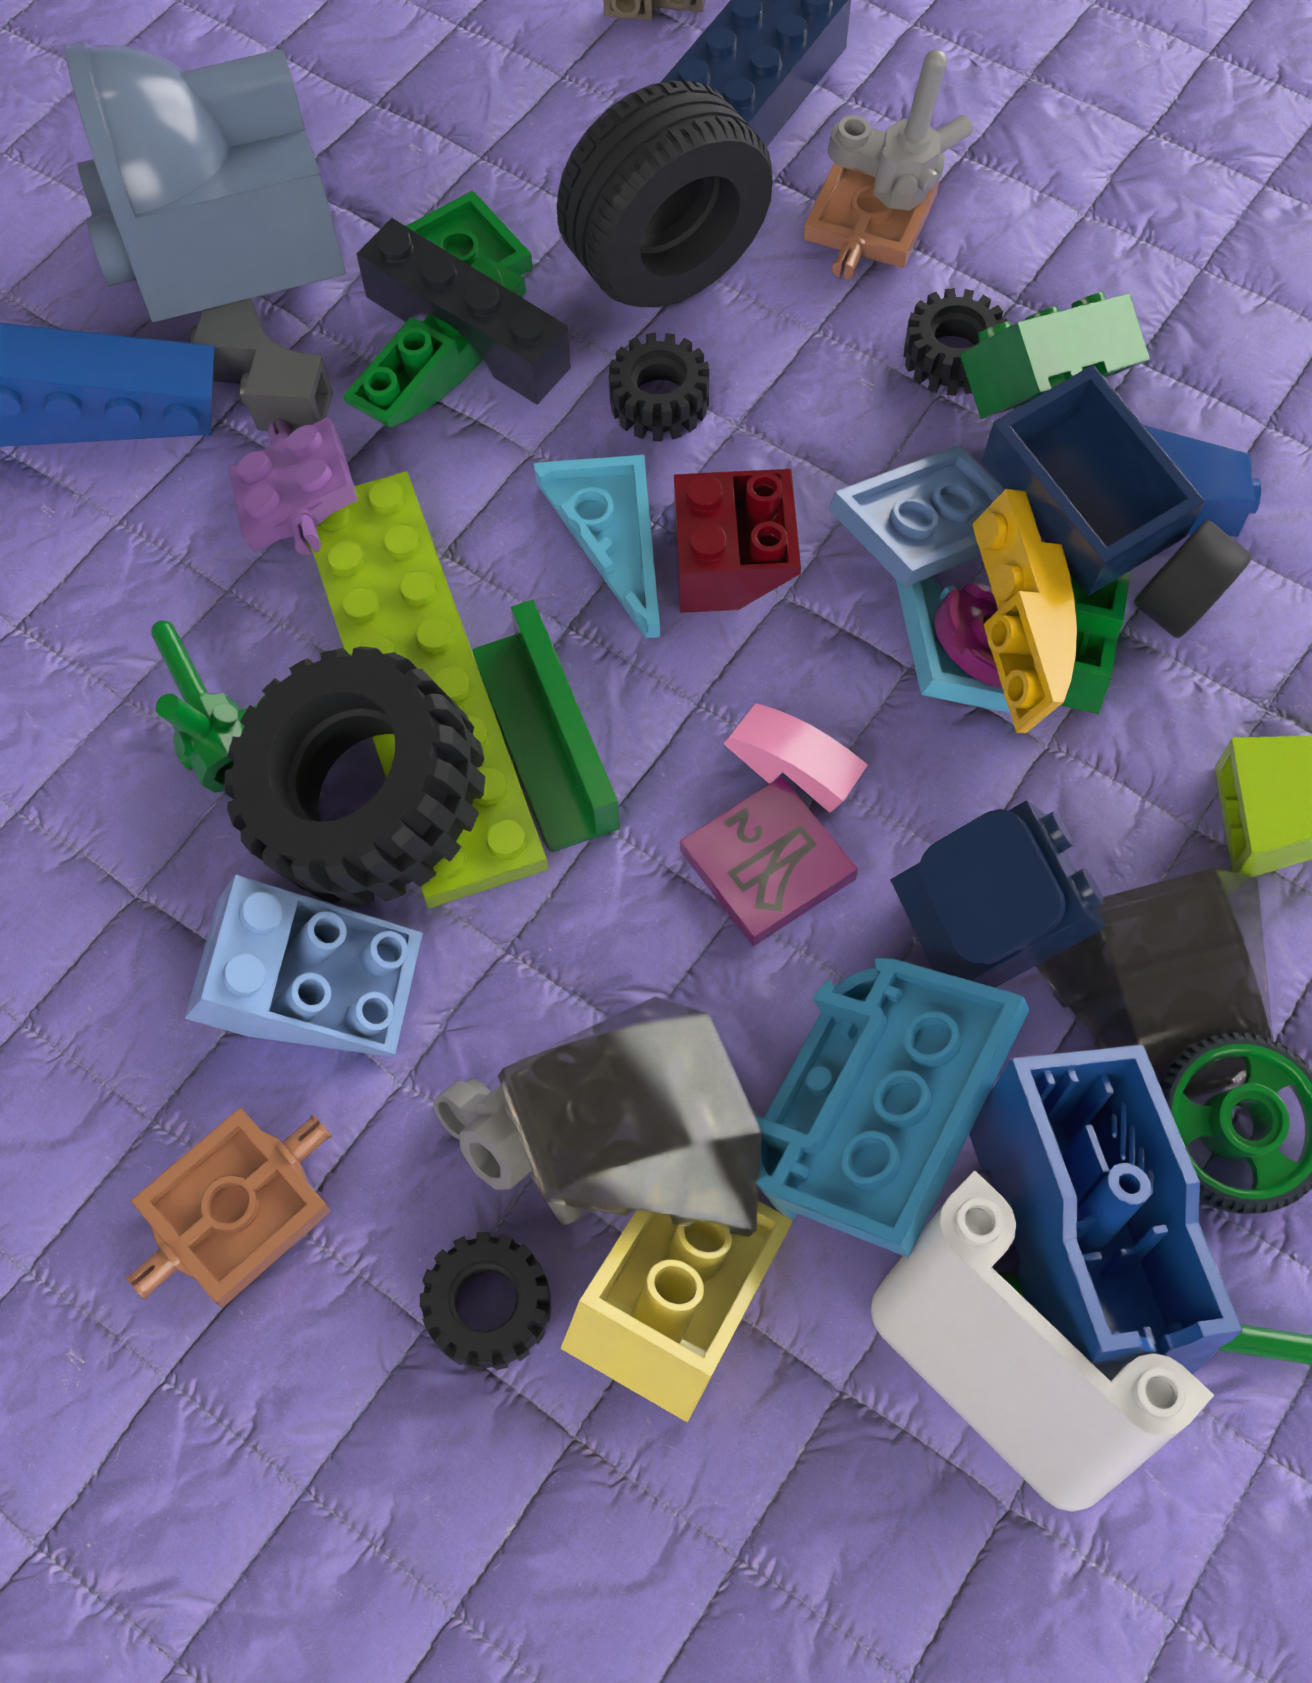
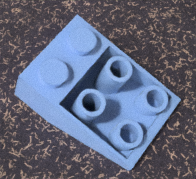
M235 875L218 898L184 1019L248 1037L392 1057L396 1053L423 933Z

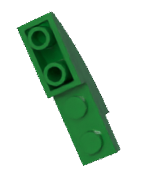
M479 255L472 263L471 267L518 296L523 297L527 292L524 277L482 255ZM428 315L421 322L410 317L346 391L343 398L345 403L391 428L408 421L441 400L458 386L484 359L462 334L441 319Z

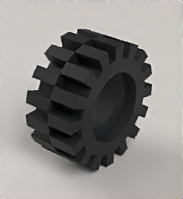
M955 288L945 289L943 299L940 298L937 292H933L928 295L927 303L920 300L915 305L914 313L911 312L908 320L903 357H906L905 366L907 371L915 370L913 379L917 383L921 384L926 379H929L928 390L937 393L940 385L947 386L946 395L956 396L957 388L962 386L965 395L972 393L960 357V353L971 347L952 348L942 344L937 339L944 336H958L969 340L975 346L980 343L977 333L1007 322V319H1002L1003 310L999 305L989 309L991 299L984 294L978 301L973 300V290L965 289L963 297H956Z
M656 333L646 334L645 344H641L638 337L629 340V351L621 346L615 352L616 361L611 359L608 375L610 404L614 418H619L620 426L625 431L634 425V436L641 439L644 438L647 431H651L653 441H663L662 432L669 431L673 440L681 437L682 426L690 433L697 428V419L703 421L707 414V406H709L708 361L704 362V353L700 348L692 351V342L683 338L681 343L677 345L675 344V334L666 333L664 341H656ZM652 380H667L680 386L666 394H651L639 388L644 383Z

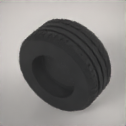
M667 81L651 84L628 94L608 108L586 130L572 150L562 172L557 194V223L565 244L599 287L614 301L629 306L657 308L678 303L701 292L718 280L740 259L753 242L765 220L771 202L773 171L770 154L760 137L718 91L711 89L706 84L691 81Z

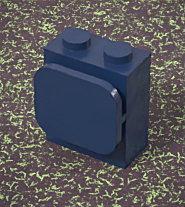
M1026 800L1010 810L997 809L986 812L933 843L924 852L919 863L890 879L933 970L996 988L1106 928L1097 910V907L1105 904L1104 898L1097 884L1085 868L1076 871L1066 852L1067 849L1074 846L1073 840L1066 826L1054 811L1045 814Z

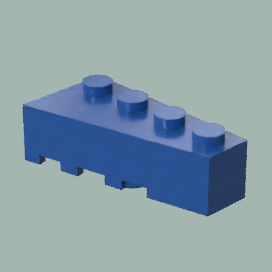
M0 323V447L211 435L214 393L213 345Z

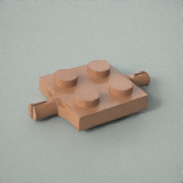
M834 163L805 223L804 240L840 250L836 261L832 265V272L839 279L843 271V280L851 279L861 257L905 268L937 195L939 180L934 188L928 192L926 201L910 211L886 207L873 194V176L859 169L844 168Z
M240 1107L131 1200V1203L151 1225L155 1242L160 1248L131 1274L125 1276L127 1281L143 1299L146 1300L148 1295L179 1270L181 1273L195 1279L211 1299L223 1308L331 1212L327 1204L308 1184L304 1169L300 1164L322 1143L332 1137L329 1131L313 1114L310 1116V1119L281 1143L278 1138L261 1131Z

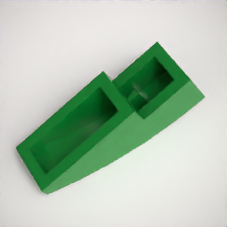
M1131 571L1087 596L1070 574L1077 625L1076 656L1072 679L1061 706L1099 714L1112 677L1117 639L1124 622Z

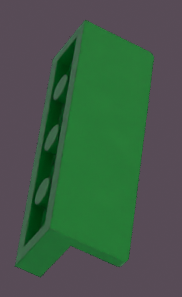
M533 599L511 606L515 635L476 647L472 652L549 851L556 852L619 830V808L617 797Z

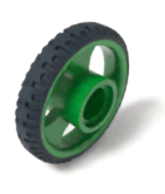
M1236 1032L1211 1036L1194 1043L1178 1054L1170 1062L1167 1069L1164 1070L1158 1081L1185 1147L1191 1141L1200 1137L1204 1146L1219 1158L1232 1161L1246 1159L1251 1167L1253 1174L1252 1188L1241 1189L1221 1183L1202 1170L1186 1148L1200 1181L1199 1200L1213 1206V1208L1237 1214L1266 1213L1293 1204L1312 1189V1072L1309 1069L1310 1066L1298 1054H1293L1291 1049L1279 1042H1273L1270 1038L1249 1033ZM1224 1058H1243L1246 1067V1078L1243 1085L1213 1095L1202 1106L1192 1102L1183 1094L1191 1078L1208 1063ZM1290 1086L1298 1099L1305 1124L1304 1144L1297 1162L1284 1156L1278 1149L1287 1137L1290 1119L1287 1107L1277 1093L1282 1088ZM1235 1105L1243 1108L1252 1119L1253 1133L1249 1140L1241 1137L1233 1128L1231 1114Z

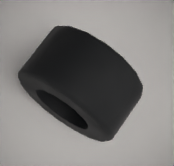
M1206 520L1135 598L1134 603L1171 636L1180 638L1198 622L1248 566L1252 556L1216 524Z

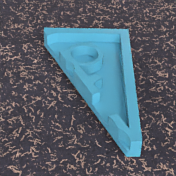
M644 455L534 463L536 484L645 638L660 637Z
M933 576L904 588L896 580L921 695L1010 713L1003 689L986 685L967 674L948 656L937 638L934 617L939 604L955 588L954 585L946 587L943 591Z

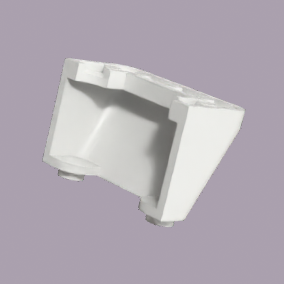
M974 1171L948 1197L921 1231L909 1258L902 1256L882 1280L872 1298L870 1312L873 1325L881 1337L1045 1501L1057 1509L1071 1512L1087 1509L1104 1498L1188 1426L1212 1399L1214 1394L1183 1365L1168 1356L1154 1353L1138 1356L1124 1366L1111 1381L992 1268L1013 1242L1016 1221L1012 1208L1003 1196Z

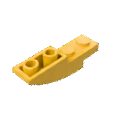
M1005 489L972 523L998 608V611L983 624L988 644L994 658L1016 733H1027L1065 700L1072 679L1076 656L1077 625L1075 600L1062 544L1041 541L1026 491Z

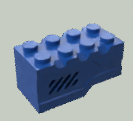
M1135 1045L1012 1058L989 1092L969 1135L981 1171L991 1174L996 1191L1003 1196L1013 1210L1016 1221L1014 1243L1020 1258L1017 1277L1025 1300L1029 1304L1036 1306L1037 1311L1110 1381L1124 1366L1138 1356L1153 1353L1172 1358L1193 1375L1217 1354V1350L1224 1344L1231 1342L1243 1330L1199 1224L1200 1181L1144 1046Z

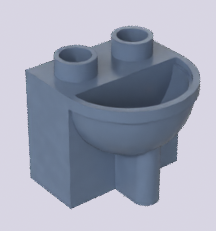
M86 41L65 46L66 62L73 91L94 158L77 163L82 186L93 215L87 217L92 244L102 273L109 286L137 280L152 323L346 275L323 181L305 130L283 48L183 71L170 61L138 48L123 45L89 47Z

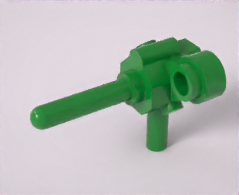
M166 620L157 621L151 628V636L183 700L172 693L164 694L156 703V713L174 725V749L183 766L189 771L194 769L201 785L214 793L225 791V770L233 769L234 763L227 758L233 736L240 737L245 727L240 720L247 708L240 710L237 703L224 693H208L174 625ZM264 695V696L259 700L258 704L263 700V698H264L266 695Z

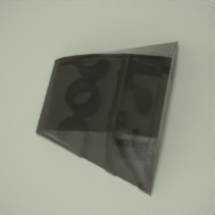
M1214 867L1104 896L1105 904L1097 907V910L1106 928L1036 966L1055 989L1053 996L1063 1008L1069 1007L1096 1039L1093 1045L1097 1049L1143 1045L1158 1081L1164 1070L1167 1069L1170 1062L1178 1054L1205 1038L1237 1032L1260 1035L1270 1038L1274 1042L1258 878ZM1224 1058L1208 1063L1191 1078L1183 1094L1188 1099L1243 1085L1246 1078V1067L1243 1058Z
M655 996L504 1067L499 1073L498 1078L544 1202L625 1216L632 1209L670 1215L673 1224L691 1227L696 1220L729 1225L730 1234L750 1237L756 1231L759 1187L755 1182L760 1176L762 1131L708 1013Z

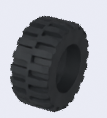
M360 646L353 648L351 656L344 648L320 653L321 660L313 663L307 658L289 667L291 675L281 682L274 678L262 690L266 696L258 706L254 708L249 705L240 720L245 726L241 736H233L227 758L234 763L233 769L225 770V794L234 799L228 802L227 807L232 826L240 831L241 842L249 852L262 860L264 865L303 890H307L317 898L332 903L343 900L351 906L369 905L374 902V894L387 902L404 896L407 893L405 885L412 881L421 887L436 876L433 867L439 861L445 858L450 862L462 846L456 842L463 829L469 832L472 831L479 814L472 807L474 799H481L484 795L486 777L477 767H481L485 759L481 742L473 735L474 726L467 715L423 669H418L409 659L394 652L383 654L378 648ZM394 734L395 753L393 763L379 791L371 800L355 812L339 819L321 821L319 815L320 792L326 775L336 760L345 751L362 740L377 735Z

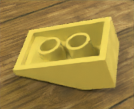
M672 1153L579 1300L560 1349L688 1423L793 1220Z

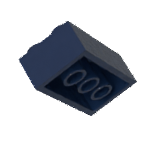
M730 0L660 83L667 81H691L706 84L711 89L718 91L767 147L846 49L851 0Z

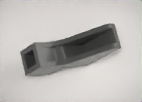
M251 298L202 310L198 325H194L191 329L189 343L214 346V381L241 384L240 395L242 403L245 407L249 408L257 430L268 431V426L272 422L278 430L276 420H285L291 424L293 432L301 426L313 425L327 417L333 389L322 355L292 351L273 342L265 334Z

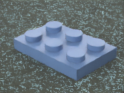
M958 445L835 491L828 509L882 566L906 588L981 556L972 523L1004 491V488Z

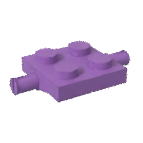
M329 417L313 425L301 426L293 432L289 422L276 420L278 430L273 422L268 426L271 446L262 451L250 452L241 458L238 463L228 467L242 536L254 552L280 539L294 537L295 549L299 554L304 556L312 555L310 546L317 553L321 548V542L316 530L317 525L332 513L358 501L340 434Z

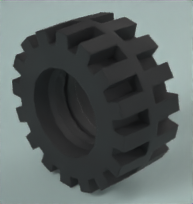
M478 1232L475 1239L466 1240L465 1236L454 1240L455 1247L448 1252L442 1249L434 1257L436 1261L435 1266L432 1270H426L422 1280L425 1287L424 1292L420 1293V1308L424 1317L422 1320L430 1337L437 1347L451 1360L459 1365L469 1366L472 1370L484 1371L485 1368H495L497 1371L508 1368V1363L516 1359L522 1361L530 1355L529 1350L535 1343L539 1345L545 1335L546 1323L550 1322L552 1310L551 1293L542 1266L524 1244L520 1246L515 1243L512 1237L501 1234L500 1238L491 1237L489 1232ZM487 1272L500 1274L508 1279L515 1288L517 1297L515 1310L509 1320L497 1329L490 1331L473 1330L459 1318L457 1310L459 1292L464 1284L475 1275Z

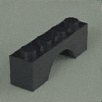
M391 218L356 253L365 294L368 299L405 322L410 317L414 318L420 313L434 316L446 322L474 346L486 362L495 379L536 405L540 403L571 368L567 325L397 220Z

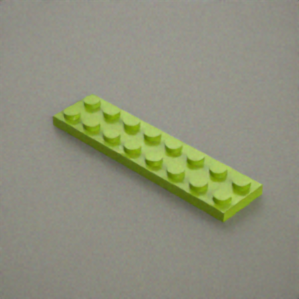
M404 471L354 486L358 501L332 513L317 525L316 530L321 542V548L317 553L312 548L343 647L351 656L353 648L360 646L378 648L383 654L394 652L409 659L418 669H423L467 715L474 726L473 735L481 742L485 759L483 765L477 767L486 778L483 797L473 800L472 807L479 814L472 831L469 832L463 829L456 841L462 846L450 862L445 858L439 861L433 867L436 876L421 886L428 909L549 870L545 852L408 472ZM394 734L373 736L386 778L394 759Z

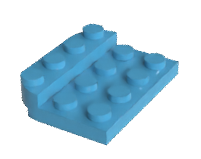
M875 958L876 968L855 973L836 986L828 979L816 992L813 1001L821 1012L764 1118L749 1114L743 1129L742 1139L748 1145V1165L756 1185L772 1205L786 1217L794 1220L796 1215L800 1214L909 1258L1030 1010L1022 995L890 958Z

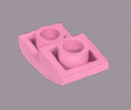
M755 703L723 743L769 784L780 774L784 773L829 813L844 802L868 766L848 748L814 726L792 715Z

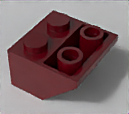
M792 469L674 474V523L680 613L740 610L801 574Z

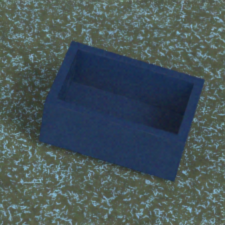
M1094 365L1087 367L993 422L982 458L983 463L1004 490L1026 491L1040 536L1046 543L1062 544L1069 573L1087 596L1184 539L1206 502Z

